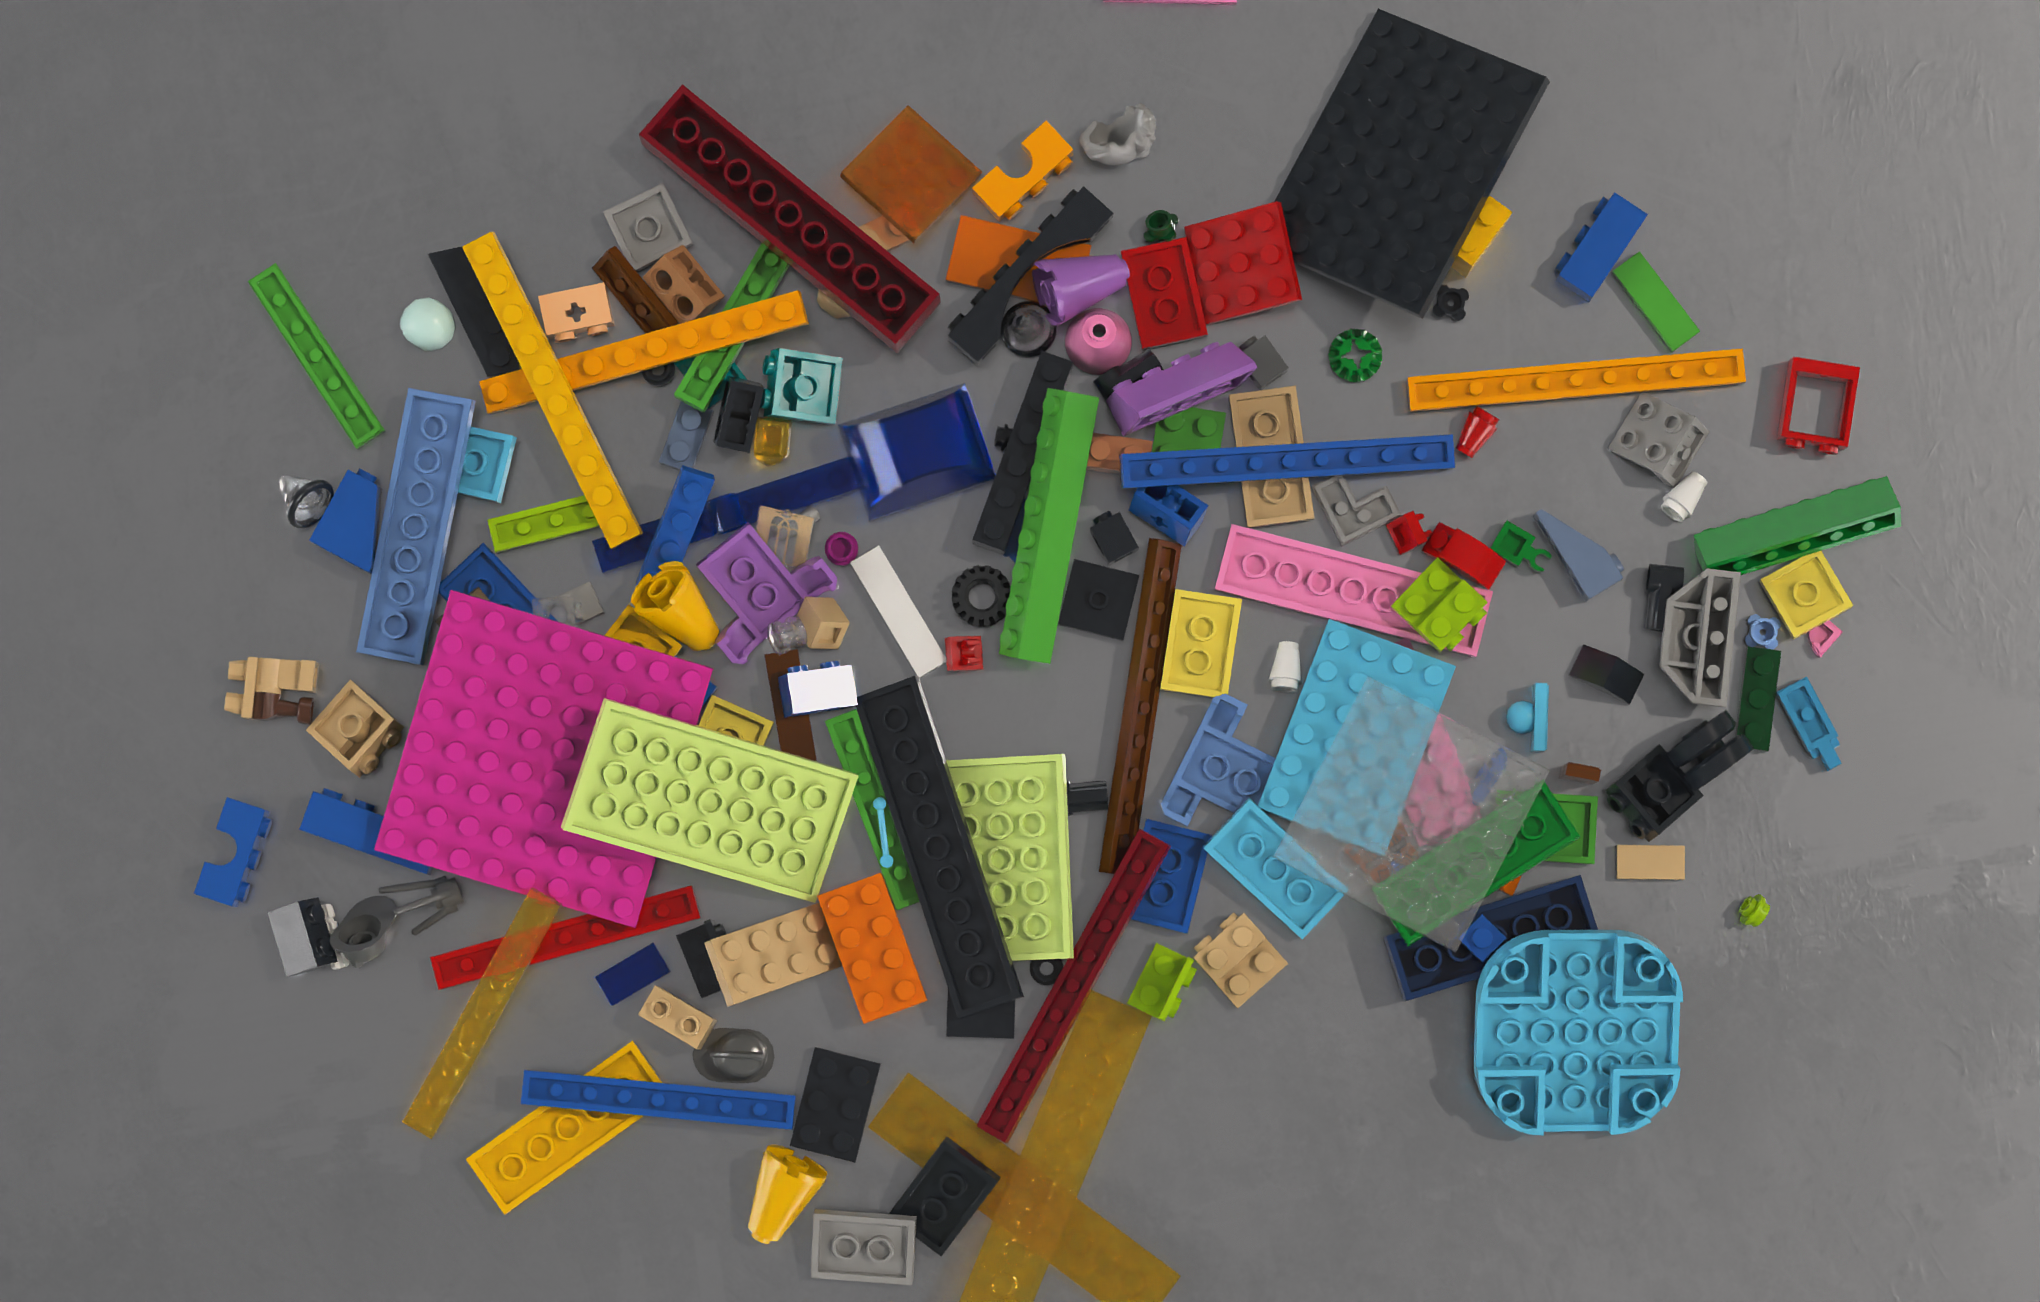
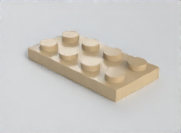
M1296 386L1229 395L1236 447L1304 443ZM1309 477L1241 481L1247 528L1314 520Z
M820 903L704 942L727 1007L842 966Z

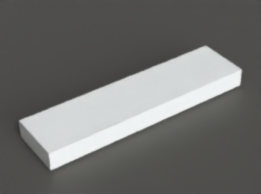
M880 546L850 562L917 676L921 678L945 664V655Z

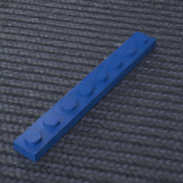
M524 1070L521 1104L790 1130H793L796 1096L530 1070Z

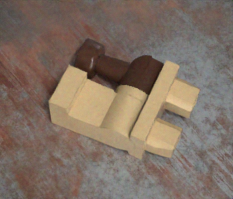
M258 657L230 661L228 679L245 681L244 694L226 693L224 710L239 714L242 718L250 720L268 721L276 716L297 717V721L300 724H311L314 712V698L301 697L299 703L281 700V691L316 693L319 663L310 660L300 661Z

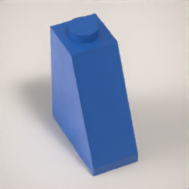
M360 468L357 473L347 470L309 541L372 575L378 545L382 488L374 484L377 478Z

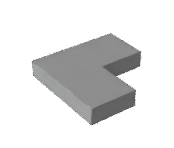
M1344 475L1330 476L1311 486L1341 547L1402 516L1387 486L1359 500H1356Z

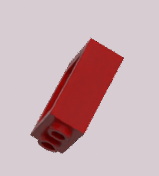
M1793 356L1788 362L1777 440L1785 441V447L1794 449H1805V445L1818 446V452L1837 455L1839 450L1846 449L1849 444L1860 367ZM1797 376L1845 383L1836 438L1789 431Z

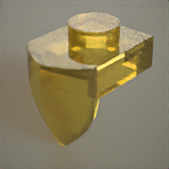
M767 417L757 418L754 457L758 462L767 467H772L784 462L789 457L792 420Z

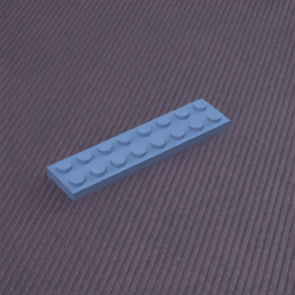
M408 388L357 653L424 665L476 403L475 400Z

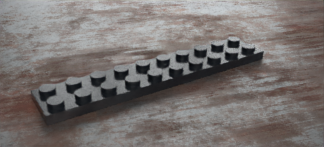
M912 676L858 696L856 708L958 1019H963L1024 997L919 676Z

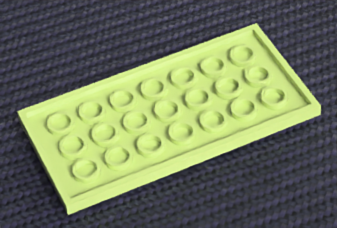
M604 698L561 828L568 832L816 903L858 775L847 770Z

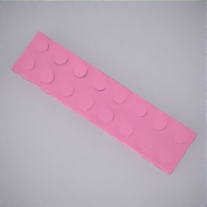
M1231 524L1215 590L1431 646L1391 608V605L1422 574L1421 572ZM1471 586L1488 602L1483 607L1488 612L1493 591ZM1487 614L1474 627L1468 623L1460 631L1464 638L1453 648V652L1477 657Z

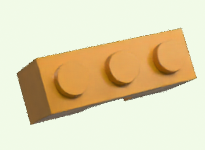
M1047 120L1021 143L1022 149L1032 160L1031 170L1025 176L1020 178L1009 177L996 165L972 187V193L999 222L1005 217L1008 220L1014 218L1024 207L1021 202L1030 194L1033 198L1038 196L1048 186L1046 180L1054 172L1060 175L1073 163L1070 158L1073 156L1074 149Z

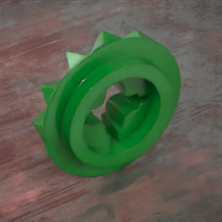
M1350 328L1338 334L1331 343L1329 362L1333 371L1340 378L1349 382H1362L1371 378L1378 371L1382 362V348L1377 338L1365 329ZM1353 341L1359 351L1370 352L1361 357L1360 369H1357L1353 359L1341 358L1351 352Z

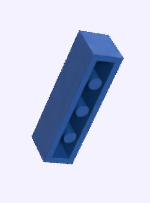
M326 788L323 789L322 794L312 792L299 830L431 875L433 867L374 850L384 818L383 815L373 812L374 805L355 799L354 805L341 801L343 794Z

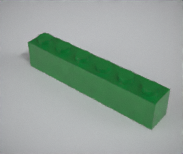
M1887 476L1869 479L1862 484L1846 489H1836L1829 494L1813 499H1804L1790 506L1780 509L1774 508L1757 516L1741 518L1724 526L1705 529L1701 533L1694 534L1695 554L1702 571L1709 568L1741 572V575L1901 527V506Z

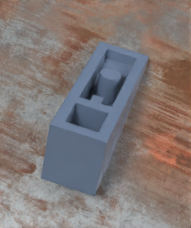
M1542 509L1533 515L1585 602L1623 579L1620 573L1624 571L1623 565L1614 553L1609 555L1605 548Z

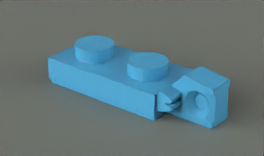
M1805 677L1777 691L1776 695L1811 758L1814 759L1819 756L1827 771L1842 764L1834 748L1840 745L1837 739L1838 734L1809 679Z

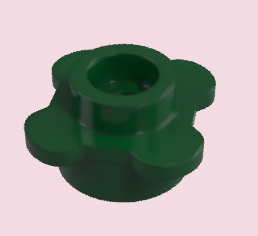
M1157 210L1149 214L1145 221L1147 231L1143 235L1144 239L1147 242L1155 240L1172 241L1176 237L1175 225L1179 222L1177 215L1170 214L1165 210Z

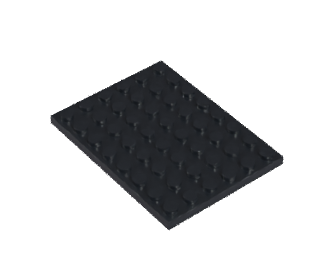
M1378 8L1275 201L1281 202L1294 263L1423 319L1550 83L1549 79L1544 75Z

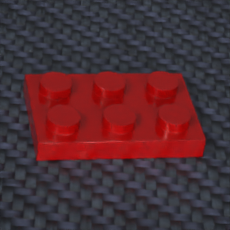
M1186 237L1121 251V257L1126 261L1130 272V277L1126 280L1142 350L1208 336Z

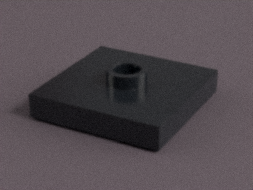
M1074 559L1058 625L1123 641L1140 575Z
M948 989L946 1036L1014 1039L1015 1000L963 1019H958Z

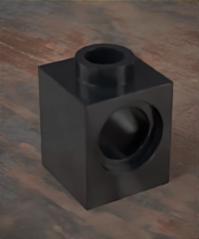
M1107 511L1093 519L1095 525L1090 527V533L1108 566L1138 551L1139 547L1120 512L1112 515L1111 511Z

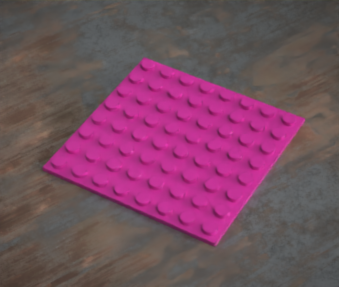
M451 589L374 850L636 928L657 857L563 830L561 825L603 699H610L697 725L713 668Z

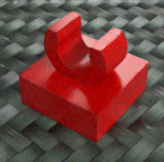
M1411 511L1386 525L1400 555L1427 542V538L1432 535L1431 529L1424 532L1419 523L1421 519L1425 518L1424 514L1419 513L1415 515L1414 511Z
M981 636L945 638L947 671H976L983 669Z

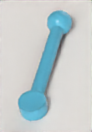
M878 797L874 799L873 807L877 810L883 855L880 858V864L888 868L893 864V857L889 855L884 816L886 801L884 798Z

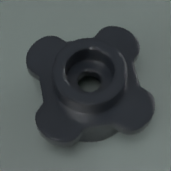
M1441 285L1437 292V304L1433 307L1434 315L1439 318L1443 316L1453 317L1455 321L1462 320L1466 315L1464 306L1465 301L1469 299L1468 291L1464 288L1458 290L1456 288H1449L1447 285ZM1449 300L1454 301L1453 306L1448 305Z

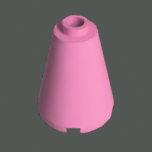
M1103 308L1089 309L1077 315L1068 326L1065 335L1066 352L1073 364L1082 371L1092 375H1102L1115 366L1121 367L1126 361L1132 347L1131 332L1127 323L1117 313ZM1100 332L1105 335L1102 337H1096L1094 333Z

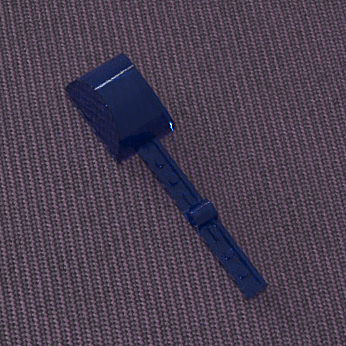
M966 383L838 424L848 457L739 493H730L706 501L689 546L738 530L747 522L750 525L758 523L761 506L790 513L859 490L870 522L994 481L996 474ZM660 519L639 525L643 534L613 549L610 548L605 537L593 540L592 543L602 573L604 574L644 561Z

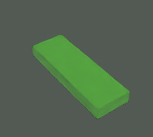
M1640 251L1612 271L1614 277L1671 352H1674L1700 332Z

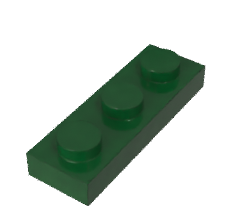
M1748 646L1745 653L1735 736L1745 734L1753 745V750L1768 752L1781 651Z

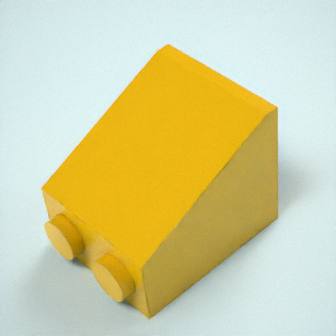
M1489 195L1451 267L1466 278L1506 225L1512 211Z

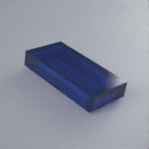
M651 943L595 978L611 1006H614L671 971L655 943Z

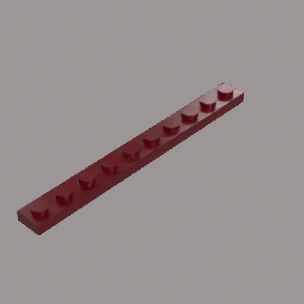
M1139 829L1073 949L1074 958L1068 959L977 1123L976 1126L1004 1143L1009 1142L1171 845Z

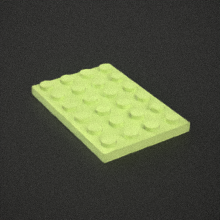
M1065 754L946 760L1012 961L1074 958Z

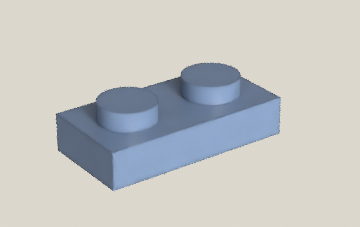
M681 401L659 463L680 470L682 465L694 468L714 411L707 408L705 413Z

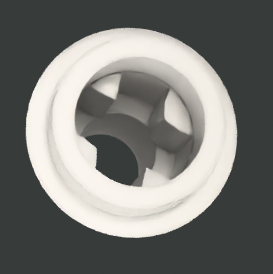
M1692 471L1663 497L1664 502L1661 505L1663 512L1677 522H1683L1685 518H1690L1707 485L1706 479Z
M1290 641L1279 642L1269 681L1272 682V690L1282 693L1298 692V687L1302 684L1298 643Z

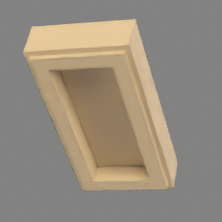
M1616 845V879L1685 880V846Z

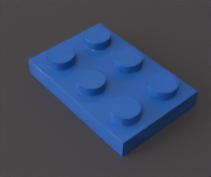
M1146 819L1144 831L1171 845L1131 920L1188 934L1208 854L1203 849V846L1212 835Z

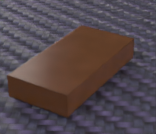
M1568 762L1561 767L1559 779L1592 785L1599 782L1601 770L1598 767Z

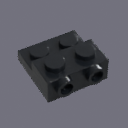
M1660 744L1605 790L1609 795L1607 798L1609 806L1617 813L1623 812L1631 821L1629 824L1631 832L1640 839L1645 838L1648 842L1660 835L1704 796L1699 789L1693 792L1684 779L1685 773L1680 767L1674 766L1665 754V749Z

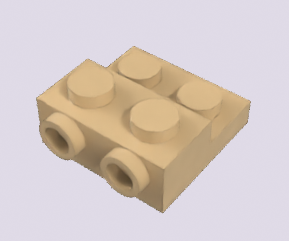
M350 679L306 731L348 770L360 778L363 774H370L377 768L379 764L378 757L386 748L391 749L400 742L402 737L400 732L404 726Z
M1232 913L1219 925L1223 931L1217 937L1212 939L1208 935L1194 947L1197 954L1193 957L1237 1009L1288 965L1287 961L1245 913L1239 917Z

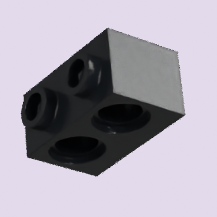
M727 376L713 439L716 446L750 453L764 390L761 383Z

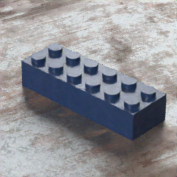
M1581 875L1464 911L1410 946L1406 945L1399 932L1384 936L1383 938L1403 1001H1409L1479 979L1485 964L1494 952L1503 944L1519 935L1540 930H1598ZM1481 914L1506 937L1484 962L1475 957L1457 939Z

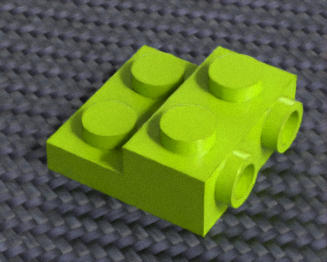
M1437 557L1391 605V608L1440 653L1445 647L1451 652L1464 638L1460 631L1468 623L1474 627L1488 613L1483 609L1488 602Z

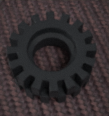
M976 565L973 568L964 570L957 577L952 588V603L958 616L969 625L979 627L993 626L998 621L1004 619L1006 603L1011 589L1009 581L1001 571L987 565ZM984 583L993 588L995 601L989 608L977 609L970 603L969 592L976 584Z

